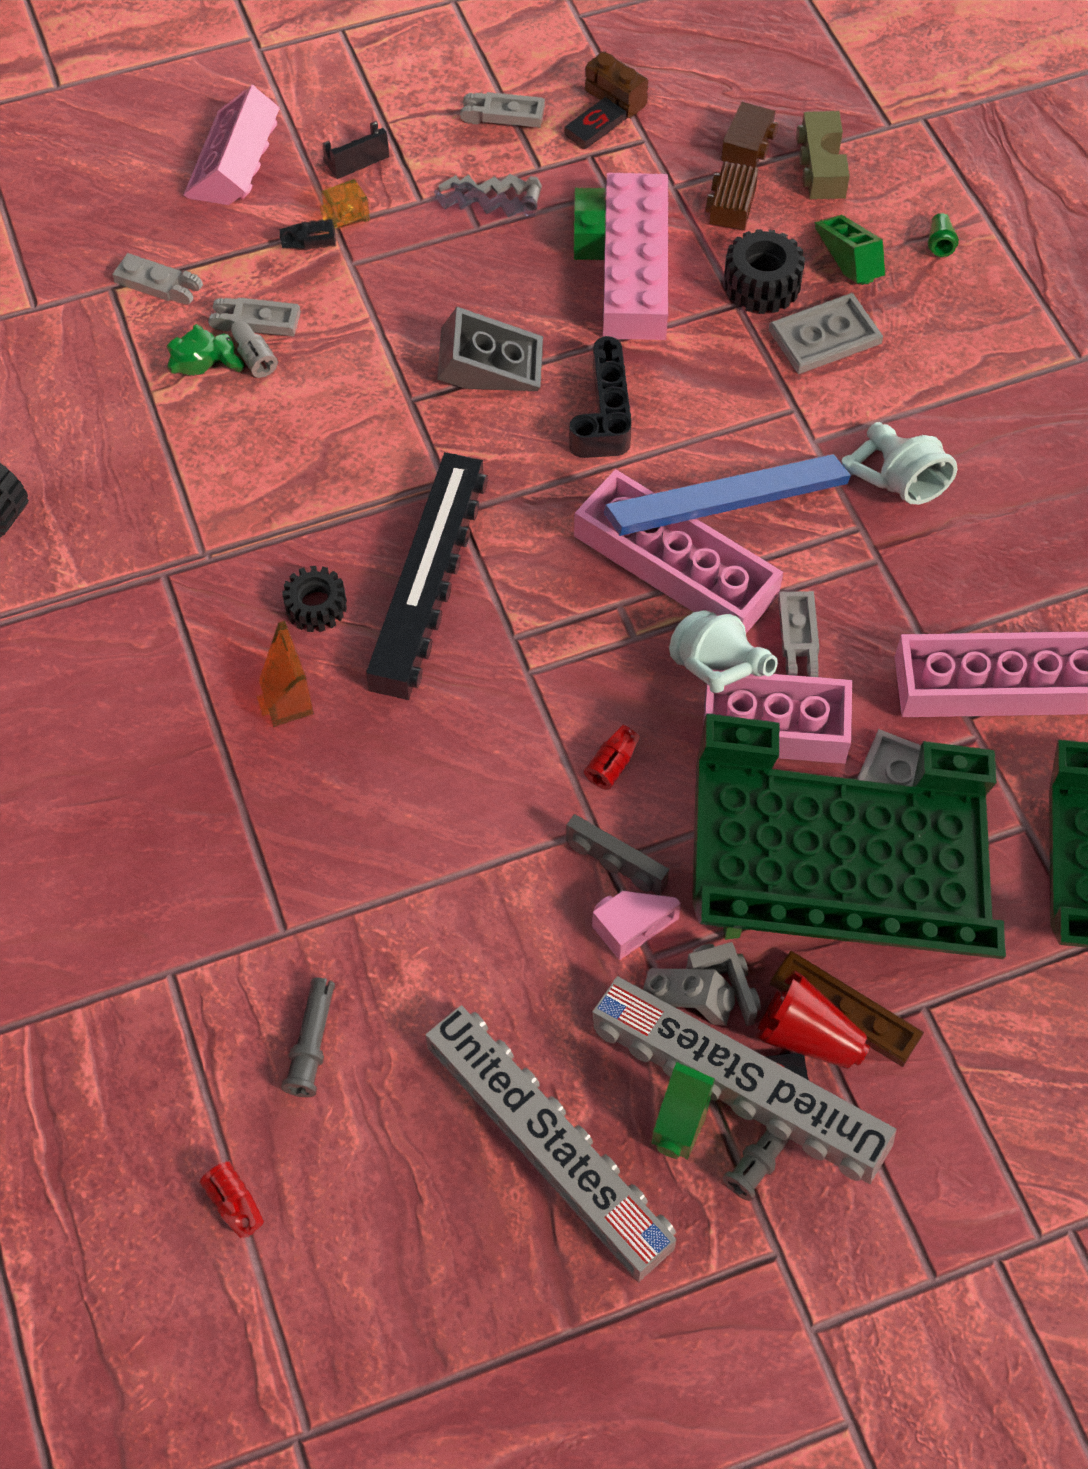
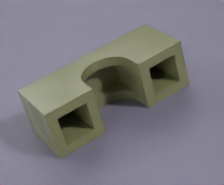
M839 111L804 112L802 125H797V143H802L799 154L800 165H805L803 169V186L808 187L810 199L846 198L850 174L846 154H839L843 134Z

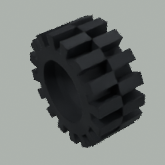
M310 566L311 572H306L305 567L299 569L300 576L292 573L289 576L291 582L286 581L284 584L285 591L282 590L286 614L289 617V621L292 624L296 622L297 628L301 630L306 625L307 632H314V627L318 626L319 632L325 631L324 625L328 624L330 628L336 626L335 619L341 621L344 617L343 612L347 610L344 584L341 578L338 579L335 571L329 574L327 567L322 566L320 572L317 571V566ZM321 592L328 596V599L320 605L308 606L302 603V599L310 593Z

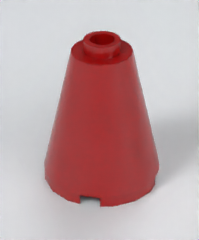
M792 971L783 981L790 986L786 992L777 991L759 1023L758 1029L761 1032L757 1033L755 1038L763 1043L842 1068L849 1069L853 1064L859 1066L870 1048L865 1043L867 1035L802 974Z

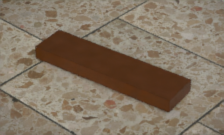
M793 951L789 952L770 981L771 986L779 991L786 992L790 985L783 981L792 971H797L867 1035L866 1044L901 1067L905 1065L922 1038L923 1031Z

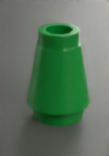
M938 213L931 220L928 248L938 257L950 256L956 250L959 238L949 216L945 213Z

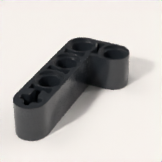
M605 336L597 339L593 346V377L598 413L577 415L570 421L569 449L573 455L580 458L619 456L625 454L630 449L632 421L623 349L618 339Z

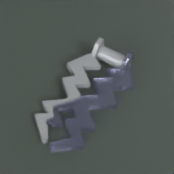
M509 174L501 182L494 176L480 185H477L469 175L462 180H459L455 175L440 184L439 191L435 190L434 195L444 209L457 203L460 210H462L471 203L478 202L486 214L501 207L508 218L520 212H523L526 216L535 217L538 206L537 200L540 196L542 185L537 177H529L527 181H524L512 174ZM452 187L455 190V193L448 198L439 192ZM513 187L517 195H520L525 190L527 194L520 202L517 196L509 201L504 192ZM467 188L469 192L463 195L461 191ZM493 188L497 196L490 200L486 193Z

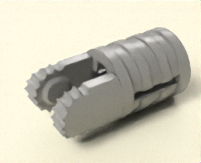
M234 320L231 332L239 344L238 352L255 377L262 378L270 375L277 368L278 360L261 335L253 332L246 321ZM262 361H264L265 365L267 366V369H264V367L262 366Z

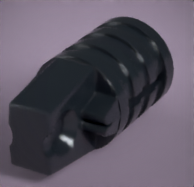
M333 218L320 219L318 221L312 220L310 222L304 221L279 229L282 248L310 250L311 248L318 249L319 247L337 246ZM329 232V234L309 236V234Z

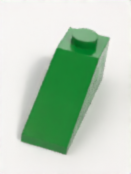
M575 188L574 260H604L605 188Z
M844 215L815 222V229L845 276L861 285L872 283L875 278L885 276L883 239Z
M676 1062L652 1135L651 1144L656 1145V1149L660 1153L673 1159H678L681 1156L688 1160L707 1116L715 1078Z

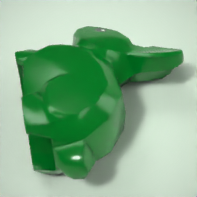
M195 324L193 329L182 338L177 337L167 344V349L170 353L167 367L172 374L179 372L187 376L201 375L214 363H224L236 372L242 371L245 367L241 358L234 354L235 347L229 335L223 333L215 337L211 332L204 330L198 324Z

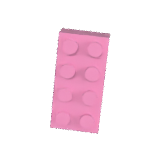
M711 669V670H713V671H719V672L725 671V670ZM750 674L745 678L724 686V690L719 693L711 692L710 686L706 684L703 725L707 713L780 723L778 758L845 764L851 745L852 680L781 674L759 677Z

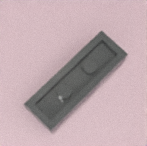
M576 814L567 823L566 841L577 853L591 855L599 860L601 865L612 873L619 872L630 878L632 883L642 891H652L660 896L666 888L669 868Z

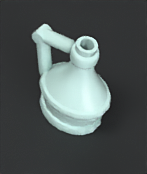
M876 422L869 427L867 437L870 440L866 441L851 455L842 458V465L851 475L853 474L879 488H886L888 491L897 492L905 502L915 505L929 502L941 495L955 479L958 470L956 460L951 455L945 453L942 442L936 437L921 435L907 439L896 435L895 430L891 426L881 422ZM876 449L882 451L884 457L881 473L861 464Z
M707 610L693 612L679 623L671 636L669 650L672 659L678 665L685 666L686 669L709 685L710 691L713 693L722 692L724 686L745 678L750 674L759 677L764 675L771 676L776 671L778 665L777 658L769 650L751 646L746 637L744 624L737 616L731 614L717 616L715 613ZM711 669L725 670V671L719 672V671H713V670H711Z

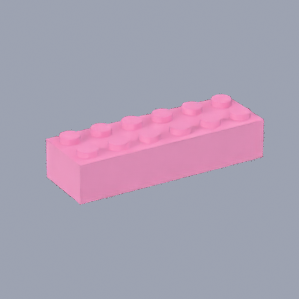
M607 173L603 337L666 340L668 319V174Z
M615 469L575 512L574 537L693 612L707 610L715 613L717 616L724 614L737 616L744 624L747 633L778 597L783 572L698 519L619 536L604 515L605 505L654 494V492Z
M1088 632L901 634L894 657L902 717L1088 714Z

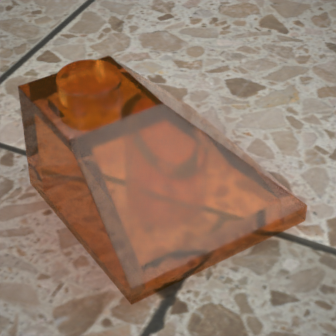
M285 621L278 622L259 678L262 694L256 696L262 716L269 714L273 727L314 714L307 679Z

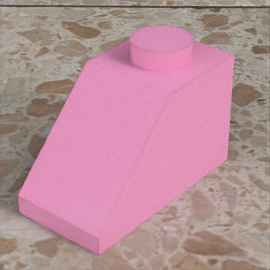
M622 891L615 897L607 896L595 906L592 927L616 957L621 960L678 920L681 903L674 897Z

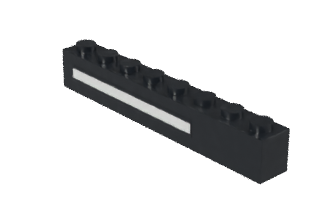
M444 452L366 671L368 690L370 692L409 700L413 688L418 689L423 674V669L420 666L423 659H428L432 649V639L430 637L432 631H438L442 619V610L440 608L442 602H448L452 587V583L449 582L451 575H457L461 562L459 552L461 547H466L470 536L469 522L470 520H476L479 510L478 496L479 494H484L487 488L488 475L483 472V460Z

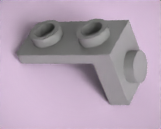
M733 942L715 947L713 944H706L697 947L692 953H689L686 969H715L719 974L728 973L746 1026L754 1025L757 1011L761 1010L760 999L755 988L749 989L745 976H748L746 960L742 953H736Z
M651 968L648 970L643 987L644 991L673 1007L696 1008L713 1025H727L730 1011L735 1004V990L715 969Z

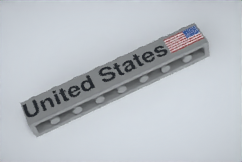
M618 976L592 1012L594 1029L605 1041L620 1043L627 1047L637 1059L643 1062H649L650 1060L662 1067L669 1077L672 1075L676 1062H679L715 1078L710 1100L716 1101L719 1099L730 1105L732 1110L746 1120H752L753 1118L764 1124L775 1137L782 1140L790 1139L802 1146L809 1156L817 1160H828L838 1166L839 1170L852 1180L859 1181L861 1179L871 1184L894 1144L896 1128Z
M461 1005L426 1034L428 1049L639 1283L674 1251L677 1241L673 1236L676 1234L674 1227L663 1215L659 1214L656 1217L646 1206L648 1201L641 1190L634 1184H631L629 1187L618 1176L620 1170L615 1162L606 1154L600 1156L591 1146L593 1141L589 1134L580 1125L573 1127L564 1117L566 1111L560 1102L553 1096L547 1098L538 1089L540 1083L535 1075L526 1067L521 1070L512 1060L514 1055L509 1047L500 1039L495 1042L486 1032L488 1026L476 1012L470 1014Z

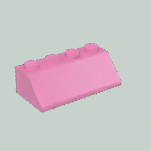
M251 85L217 112L184 192V196L188 199L230 205L238 198L244 199L251 191L252 184L250 182L261 166L259 159L269 145L267 139L277 125L275 118L279 111V107L255 86Z

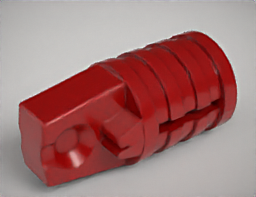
M623 724L607 741L603 742L595 756L585 767L584 775L601 789H611L619 774L623 772L625 766L630 762L640 735ZM609 760L611 763L608 766V768L604 770L603 767Z
M230 1161L216 1165L202 1176L199 1181L200 1185L205 1189V1193L211 1199L214 1207L217 1208L219 1215L239 1238L249 1237L263 1225L264 1220L252 1194L246 1189V1185L240 1179L239 1174L234 1170Z

